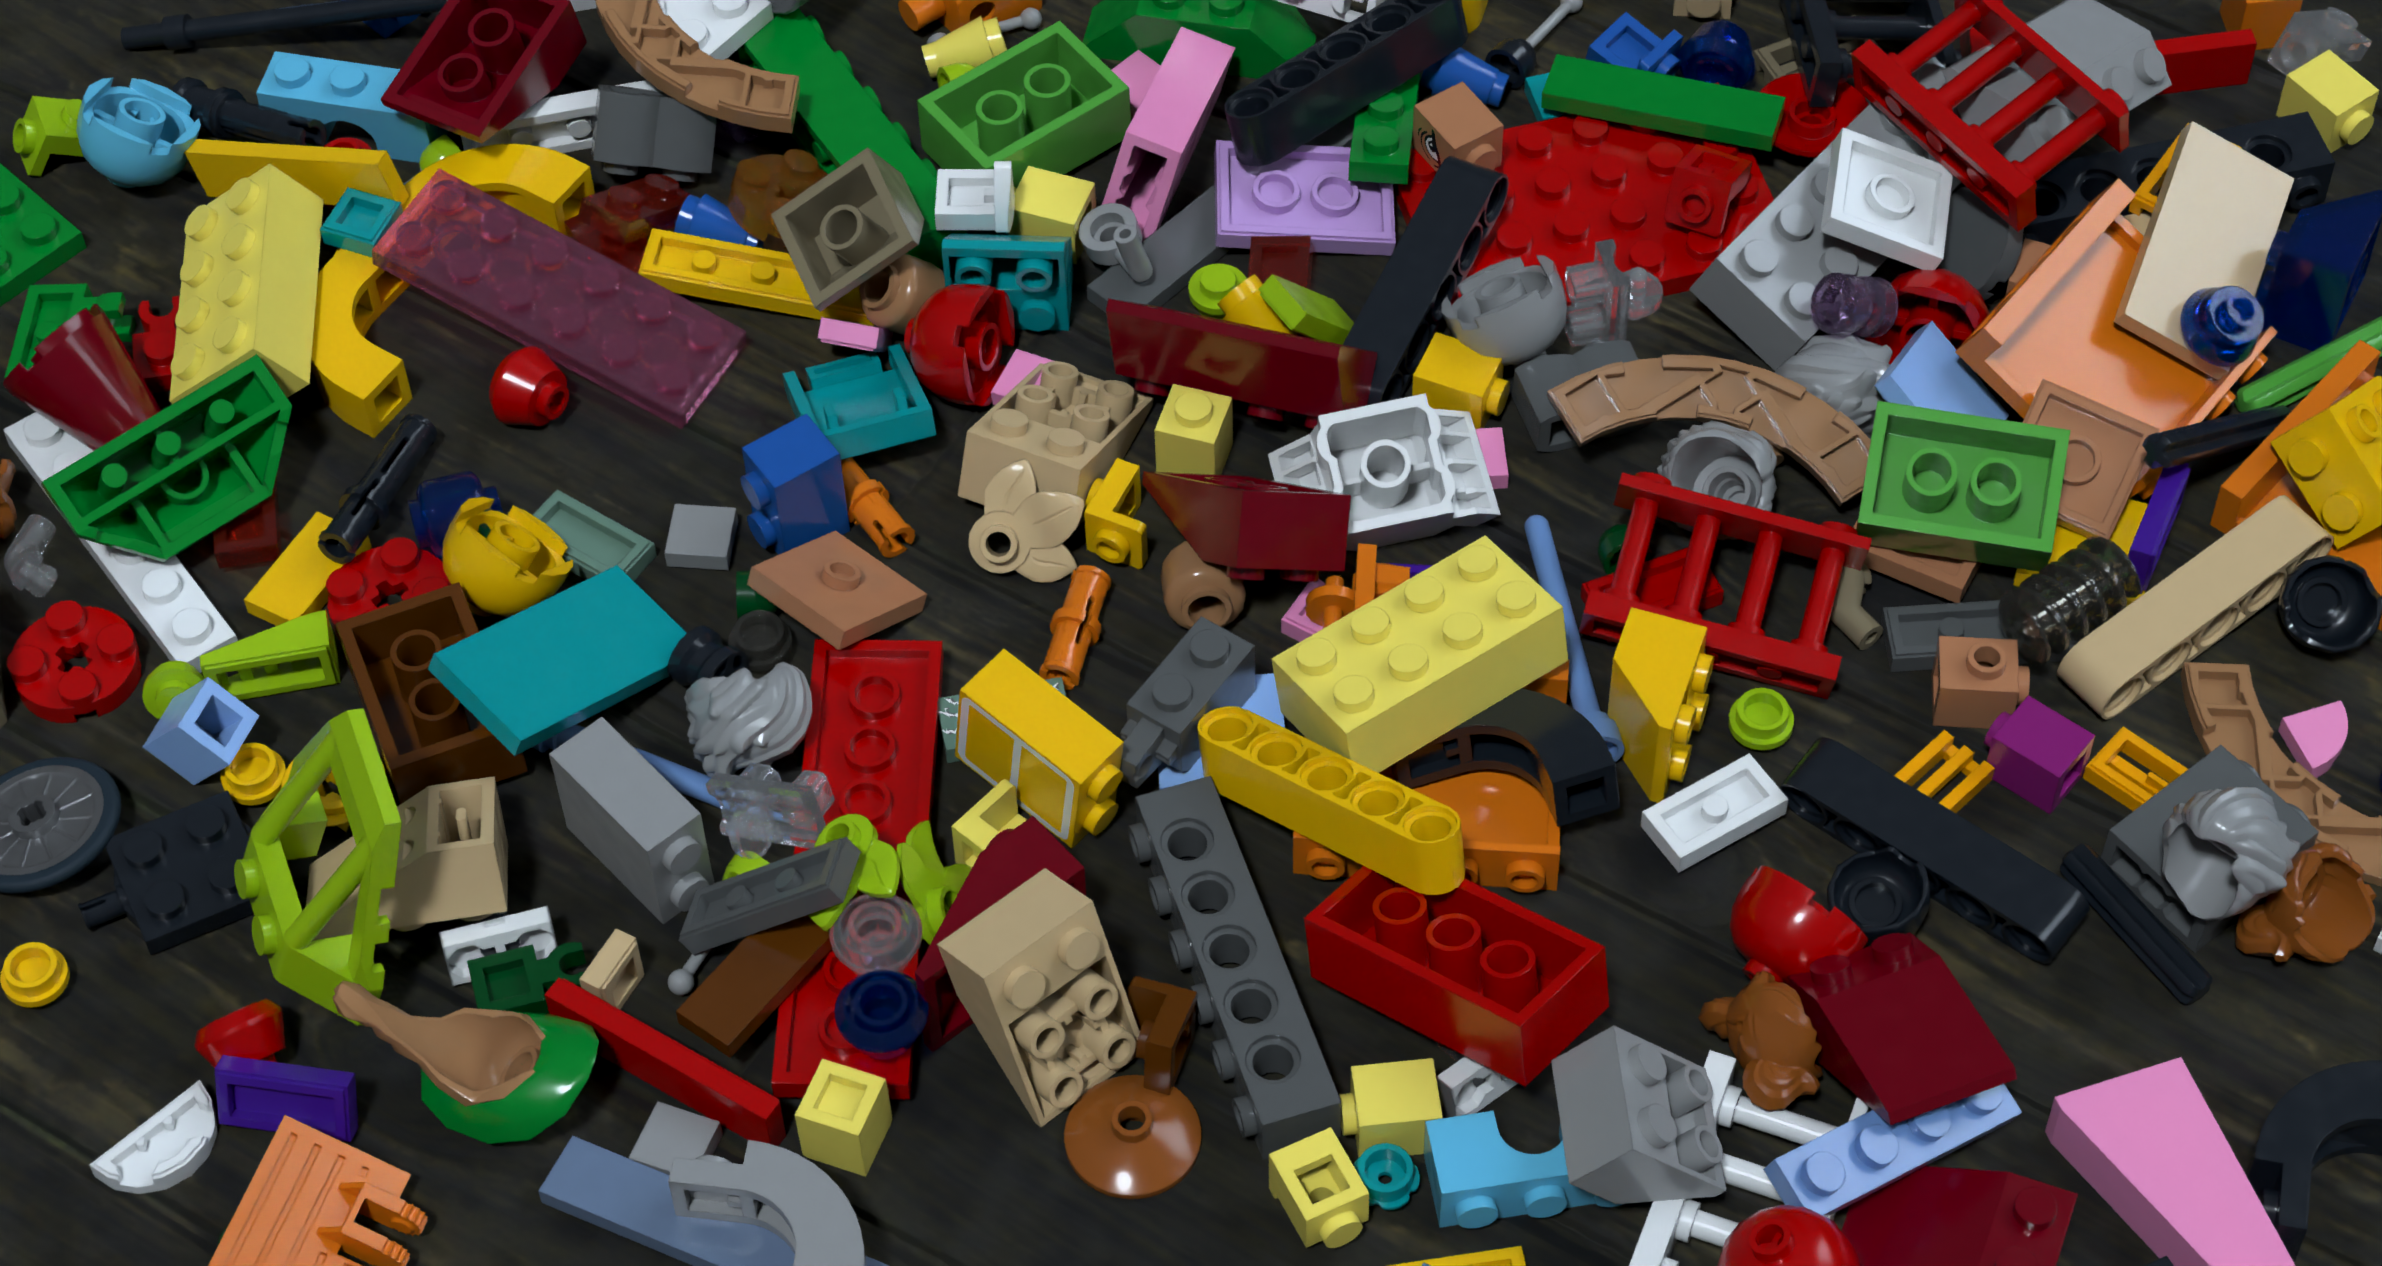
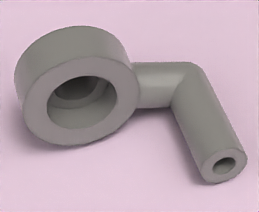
M1108 203L1100 205L1086 214L1079 226V238L1087 256L1093 262L1100 265L1120 264L1130 277L1137 282L1148 280L1152 275L1153 268L1142 244V231L1133 211L1122 204Z

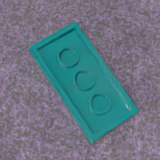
M616 565L434 653L428 670L516 756L669 677L667 671L671 653L678 642L686 635V632Z

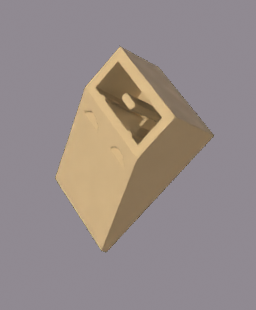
M1059 361L1046 364L1040 363L967 431L958 496L984 505V491L990 480L1007 465L1015 461L1027 459L1035 475L1036 493L1041 491H1061L1080 496L1086 503L1087 495L1093 482L1097 478L1104 479L1117 458L1123 460L1153 406L1154 397L1134 391L1132 386L1122 381H1104L1081 373L1075 366L1069 363ZM1041 374L1040 386L1034 385ZM1084 505L1082 517H1081V519H1080V522H1079L1077 528L1085 521V518H1084L1085 505Z
M495 776L431 785L397 806L402 825L395 887L381 889L378 916L387 915L390 921V929L411 931L427 923L453 919L478 921L494 913L507 912L508 841ZM353 836L310 864L306 906L356 847ZM360 884L314 940L353 933Z
M1046 868L937 944L957 996L1038 1126L1043 1127L1077 1102L1090 1088L1107 1080L1137 1058L1136 1045L1140 1031L1094 903Z

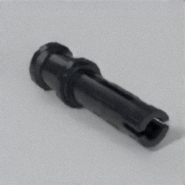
M191 77L180 79L171 90L186 99L192 106L189 114L190 118L194 122L199 118L200 128L206 129V132L214 138L227 140L236 136H243L255 141L271 144L309 146L305 144L309 143L320 147L325 145L327 137L326 128L320 120L297 116L274 108L246 102V99L238 90L221 87L216 90L210 89L202 80Z

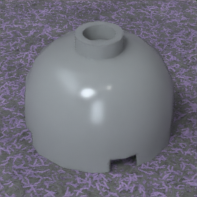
M1536 255L1540 265L1525 267L1521 257L1510 258L1488 266L1458 284L1462 296L1453 305H1451L1447 296L1442 302L1441 313L1451 335L1480 355L1501 358L1504 366L1512 365L1514 369L1537 355L1546 354L1545 350L1555 342L1565 326L1567 313V298L1563 282L1554 261L1544 255Z

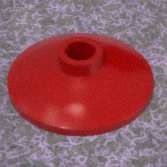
M1800 73L1779 77L1768 83L1760 91L1785 97L1784 114L1774 146L1786 152L1805 157L1816 158L1836 138L1843 127L1846 128L1869 105L1865 97L1856 88L1845 82L1844 84H1838L1832 107H1809Z

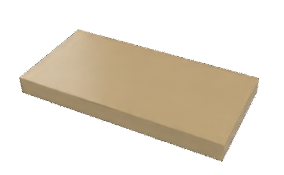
M2194 121L2189 123L2181 130L2113 322L2217 380L2227 374L2239 344L2294 178Z

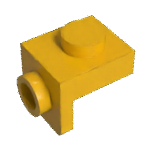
M1117 458L1104 479L1097 478L1093 482L1087 495L1084 518L1086 549L1088 551L1096 553L1108 562L1123 563L1137 569H1142L1148 559L1147 526L1143 522L1133 519L1141 506L1139 465Z

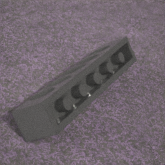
M1211 776L1136 796V824L1128 826L1131 848L1137 863L1140 864L1148 861L1154 877L1148 878V888L1157 915L1160 917L1168 914L1174 930L1168 932V938L1175 964L1179 971L1189 968L1195 985L1189 986V990L1197 992V1021L1200 1025L1210 1023L1216 1040L1210 1042V1048L1218 1076L1221 1081L1232 1079L1238 1097L1232 1098V1107L1242 1137L1254 1136L1263 1160L1268 1159L1270 1153L1329 1127L1333 1129L1337 1138L1341 1137L1340 1097ZM1191 856L1196 857L1197 859L1185 861L1180 860L1179 858ZM1204 909L1219 911L1213 914L1199 913V911ZM1223 963H1237L1241 966L1222 968L1219 965ZM1247 1017H1256L1263 1021L1247 1024L1239 1020ZM1275 1072L1286 1077L1279 1080H1267L1260 1076Z

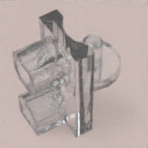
M1613 239L1595 242L1593 262L1566 267L1565 284L1572 305L1567 306L1564 329L1572 347L1600 340H1626L1628 318L1638 320L1656 312L1662 303L1663 287L1656 276L1646 272L1641 267H1635L1625 272H1621L1615 265L1616 245Z
M750 763L740 776L715 773L705 784L708 793L717 799L721 807V834L729 837L731 847L736 855L748 859L762 857L771 846V843L809 849L814 848L819 834L826 826L823 816L835 801L827 776L823 772L803 770L793 783L782 782L779 773L766 764Z

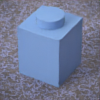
M207 677L171 700L143 745V748L191 784L195 785L231 764L260 715L211 678Z

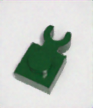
M564 943L556 947L547 958L539 960L536 958L533 944L468 960L467 964L477 1008L549 1014L544 994L558 977L561 979L565 978L581 987L579 979L584 972L568 975L565 974V971L571 967L586 964L582 943Z

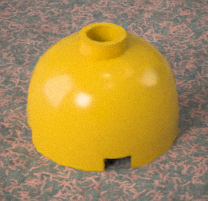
M487 497L469 498L460 506L443 540V570L451 585L460 583L470 611L483 617H490L492 615L511 617L552 597L562 586L573 568V559L565 562L562 558L568 548L563 539L546 523L521 508L513 505L506 515L490 509L495 499Z

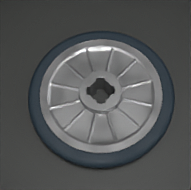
M53 757L24 764L0 777L1 893L33 892L56 885L80 872L103 851L116 830L121 813V797L114 779L103 768L79 758Z

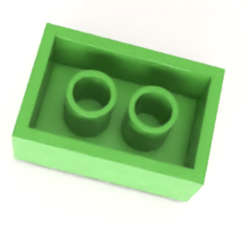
M1061 21L1054 23L917 100L922 149L942 169H994V161H1012L1013 185L1016 188L1028 166L1064 175L1122 142L1125 132L1131 123L1129 87Z
M1877 401L1856 527L1858 535L1872 538V546L2045 572L2053 549L2070 430Z

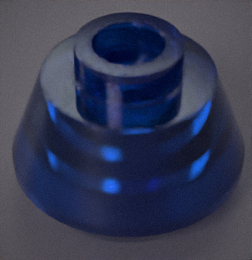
M1725 20L1711 21L1700 26L1681 46L1677 57L1682 61L1679 70L1687 79L1709 83L1719 82L1720 85L1744 89L1752 82L1756 72L1755 58L1748 34L1736 24Z
M2219 286L2203 288L2193 293L2183 305L2180 321L2185 341L2197 356L2216 366L2232 367L2244 362L2253 353L2263 329L2264 315L2257 299L2247 290L2238 286Z
M888 969L873 970L855 977L841 990L835 1004V1020L841 1035L860 1052L874 1059L895 1058L909 1050L923 1031L929 1015L928 1002L924 1000L917 990L916 980L902 972Z

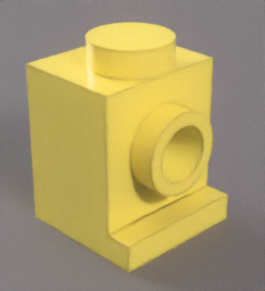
M1331 1127L1269 1154V1189L1275 1199L1278 1198L1306 1248L1321 1241L1328 1248L1341 1247L1351 1242L1360 1234L1363 1228L1362 1223L1369 1220V1192Z

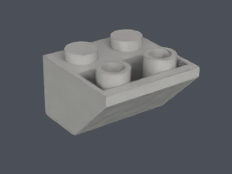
M1614 1025L1551 1060L1569 1184L1615 1204L1716 1197L1726 1191L1721 1162L1723 1159V1149L1717 1137L1711 1103L1713 1090L1706 1073V1068Z

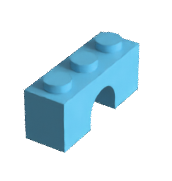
M275 51L256 92L259 105L297 116L320 120L326 128L327 137L325 145L336 121H345L367 131L373 137L377 149L387 151L391 159L419 163L424 149L441 135H448L449 132L383 105L381 97L400 69ZM305 143L306 145H309V146H316V145H313V144Z
M1494 1111L1425 1121L1424 1160L1440 1228L1459 1225L1463 1228H1480L1500 1218L1526 1214L1535 1218H1545L1556 1215L1565 1208L1597 1204L1601 1207H1616L1623 1204L1612 1203L1569 1184L1561 1124L1559 1126V1145L1544 1153L1527 1154L1513 1149L1502 1139L1497 1127Z

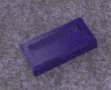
M2189 463L2171 468L2163 467L2130 547L2121 588L2142 594L2143 590H2147L2182 504L2191 468H2188Z
M222 1055L214 1069L219 1124L276 1132L284 1115H287L337 1140L351 1142L358 1130L356 1079L353 1072Z

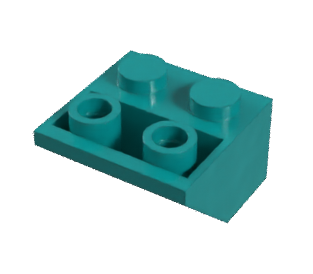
M952 233L943 238L942 258L945 287L954 284H983L996 287V290H1004L1009 296L1014 312L1015 329L1069 331L1074 279L1071 237Z

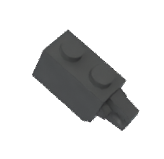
M1202 616L1198 619L1126 704L1127 722L1120 732L1122 734L1121 739L1124 740L1120 770L1123 772L1122 780L1138 788L1162 762L1181 772L1192 768L1201 757L1197 730L1199 720L1204 714L1216 708L1225 706L1242 708L1255 692V645Z

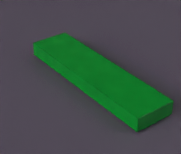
M1556 54L1542 91L1541 108L1771 152L1784 114L1785 97Z

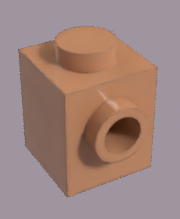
M1939 636L1931 673L1933 726L1989 729L2002 712L2006 711L2011 715L2016 710V705H2020L2029 695L2030 688L2029 666H2018L2017 640Z

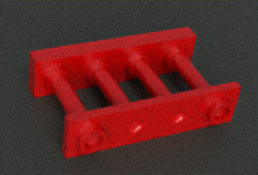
M1954 0L1955 11L1899 54L1893 52L1886 54L1870 39L1854 50L1851 56L1855 88L2017 232L2037 218L2036 181L2098 134L2119 153L2129 146L2130 113L2121 96L2110 88L2103 90L2003 4L2002 0ZM1972 27L1995 45L1938 90L1935 88L1927 90L1912 76L1913 72ZM2013 62L2036 81L1979 126L1976 124L1968 126L1953 112L1957 105ZM2054 98L2058 99L2078 117L2022 162L2017 160L2010 162L1994 148L1997 142Z
M1622 472L1614 506L1632 510L1611 588H1606L1603 592L1590 589L1579 633L1619 643L1631 607L1707 627L1706 654L1714 656L1712 669L1828 700L1836 682L1842 656L1828 653V648L1823 643L1843 567L1861 570L1869 552L1872 538L1858 535V531L1855 528L1841 522L1826 521L1819 525L1672 486L1669 479L1656 473L1638 472L1634 476ZM1656 517L1694 527L1673 605H1668L1665 609L1640 603V598L1636 595ZM1718 534L1756 543L1736 621L1728 623V626L1704 620L1702 614L1698 612ZM1781 550L1818 560L1799 636L1797 639H1792L1790 643L1765 636V631L1761 629Z

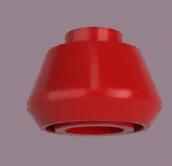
M536 346L515 350L507 355L499 364L489 388V400L496 418L507 425L542 426L558 418L563 413L569 400L566 376L544 350Z
M267 998L259 1002H253L197 1030L194 1047L214 1068L222 1055L277 1062L274 1053L285 1048L283 1010L280 1005Z

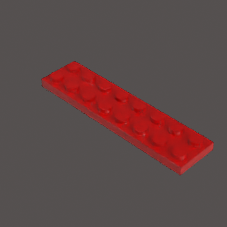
M815 639L810 683L813 712L805 735L794 855L814 848L815 842L825 826L836 818L847 814H860L868 818L877 830L878 840L891 845L896 851L897 844L906 843L908 833L918 823L929 821L931 827L939 728V699L941 698L944 663L942 641L860 640L838 650L824 639ZM900 878L895 896L892 898H879L779 1005L771 1081L774 1097L803 1098L823 1058L886 1078L889 1099H910L918 1003L915 971L921 962L922 938L917 935L912 926L910 917L912 902L905 893Z

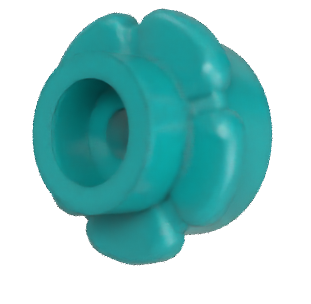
M1389 1143L1373 1145L1366 1149L1353 1165L1369 1192V1206L1376 1204L1384 1210L1401 1208L1409 1202V1194L1415 1192L1419 1187L1420 1174L1417 1166L1413 1164L1409 1154L1397 1145ZM1381 1176H1389L1392 1180L1388 1184H1383L1378 1179Z

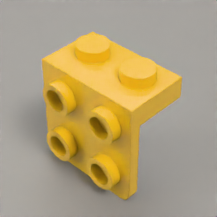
M2376 376L2327 409L2270 442L2324 529L2334 537V545L2337 549L2382 525V376Z

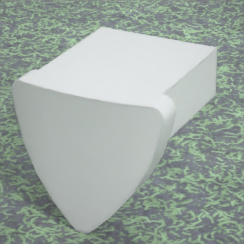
M994 161V169H938L935 201L936 230H995L996 233L1010 232L1015 210L1012 161Z

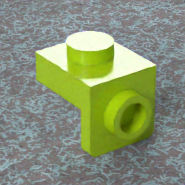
M32 96L24 117L16 121L13 130V147L16 153H20L28 176L40 177L50 154L83 157L76 132L78 113L82 100Z

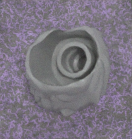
M1833 332L1831 335L1813 336L1796 355L1782 362L1775 370V373L1799 383L1806 388V391L1826 402L1838 413L1841 411L1871 439L1877 401L1886 402L1874 385L1890 366L1889 362L1893 352L1888 345L1881 346L1851 334Z
M1711 420L1702 425H1692L1689 430L1682 429L1679 431L1677 438H1673L1668 442L1667 453L1661 456L1662 464L1657 470L1659 475L1671 481L1672 486L1771 512L1773 506L1771 500L1774 498V493L1777 489L1773 475L1777 464V457L1772 445L1757 432L1739 429ZM1674 522L1679 528L1690 532L1693 531V526ZM1718 534L1717 537L1718 540L1722 541L1725 539H1738L1723 534Z
M785 662L776 664L769 673L759 679L753 678L752 673L746 668H742L728 677H702L686 690L684 696L688 712L687 718L690 722L687 735L689 742L695 744L693 749L694 756L702 761V767L707 776L717 778L720 783L729 782L730 777L734 776L735 772L739 769L763 766L766 769L771 766L773 761L793 753L805 738L813 712L811 690L805 674L797 667Z
M2227 787L2224 790L2209 789L2196 792L2187 803H2179L2173 807V813L2162 826L2164 852L2162 873L2190 915L2206 921H2221L2246 911L2260 898L2271 893H2277L2286 887L2287 882L2285 879L2287 873L2294 868L2292 859L2299 851L2301 843L2286 836L2287 824L2279 821L2273 798L2256 787Z

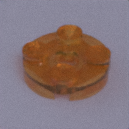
M790 149L786 151L784 156L769 154L742 160L737 165L731 182L728 208L736 222L753 237L765 242L769 233L782 239L771 214L828 174L818 168V161L812 154L799 149Z

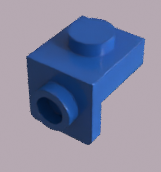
M1625 12L1589 46L1585 59L1674 76L1682 63L1677 57L1684 36L1674 29L1661 40L1629 13Z

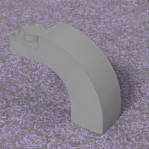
M748 1140L743 1164L732 1163L725 1158L714 1155H703L696 1159L673 1158L668 1183L676 1216L746 1223L763 1227L778 1235L788 1244L795 1254L793 1266H867L861 1228L849 1200L828 1174L799 1154L769 1143Z

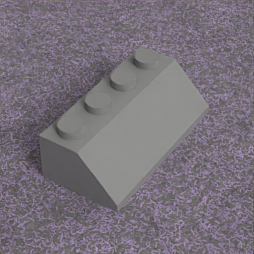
M2065 0L2026 22L2030 28L2103 90L2110 88L2118 93L2126 103L2129 111L2172 85L2166 71L2164 57L2157 49L2151 32L2096 0ZM1989 43L1942 70L1946 82L1948 83L1995 45ZM2013 62L1957 105L1960 116L1968 126L1971 124L1979 126L2036 81ZM2054 98L1997 142L1994 148L2008 161L2017 160L2022 162L2078 117L2058 99Z

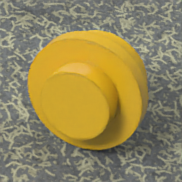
M246 743L241 745L231 764L221 770L220 780L224 791L228 790L232 801L242 805H259L272 800L279 793L286 766L282 757L268 746L261 743Z
M29 942L16 947L8 954L1 971L0 983L5 995L14 1004L28 1008L40 1007L51 1003L64 992L69 982L70 971L64 956L58 950L40 942Z

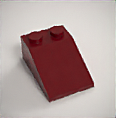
M448 0L381 97V101L386 107L483 144L558 87L586 45L587 40L569 0Z
M1143 471L1142 484L1201 560L1227 566L1226 577L1243 580H1265V569H1280L1281 579L1317 582L1319 571L1345 570L1351 495L1253 476Z
M1034 816L1015 829H1006L997 834L989 842L986 849L979 854L915 971L924 1044L932 1052L974 1023L956 994L937 944L1044 868L1086 896L1084 866Z
M1910 932L1906 934L1891 933L1875 939L1870 947L1858 950L1848 957L1842 955L1825 956L1811 963L1810 972L1787 976L1789 986L1795 989L1800 996L1804 1012L1810 1018L1812 1026L1817 1031L1816 1041L1821 1044L1822 1049L1816 1057V1061L1890 1125L2017 1079L2014 1064L1941 956Z
M1925 1166L1851 1204L1841 1231L1855 1248L1860 1266H2057L2078 1194L2007 1171Z

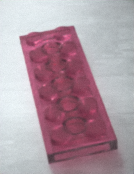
M440 168L372 249V262L374 265L527 347L536 346L544 350L553 361L680 429L688 422L745 346V330Z

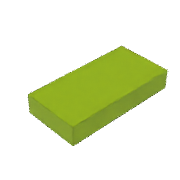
M1271 274L1258 289L1261 292V297L1291 331L1308 338L1343 345L1354 325L1351 318L1334 299L1274 274Z

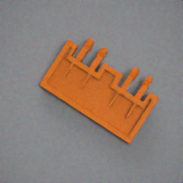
M284 1115L208 1266H362L337 1254L339 1250L373 1266H406L410 1259V1253L407 1252V1249H404L402 1245L397 1244L395 1241H391L387 1237L355 1223L354 1220L359 1213L391 1229L394 1228L398 1232L405 1233V1235L419 1236L424 1230L428 1216L420 1208L415 1207L413 1204H408L400 1198L411 1176L410 1173Z

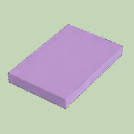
M1216 140L1214 151L1216 246L1224 248L1391 256L1396 244L1393 184L1348 181L1351 147L1302 145L1276 162L1253 167L1241 164L1237 160L1232 141Z

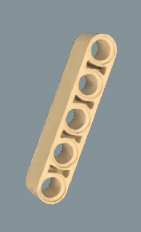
M2278 496L2080 640L2060 662L2057 676L2100 717L2107 720L2117 716L2181 669L2184 662L2192 661L2277 598L2281 593L2284 578L2303 561L2326 556L2332 548L2334 537L2287 496Z

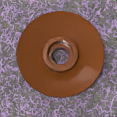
M1143 1075L1118 1076L1100 1082L1090 1088L1072 1107L1064 1130L1066 1155L1071 1167L1079 1178L1094 1190L1121 1199L1149 1198L1176 1186L1188 1175L1195 1165L1202 1140L1200 1120L1190 1100L1174 1086L1170 1095L1144 1088ZM1127 1121L1144 1123L1136 1130H1127L1121 1126L1122 1123Z

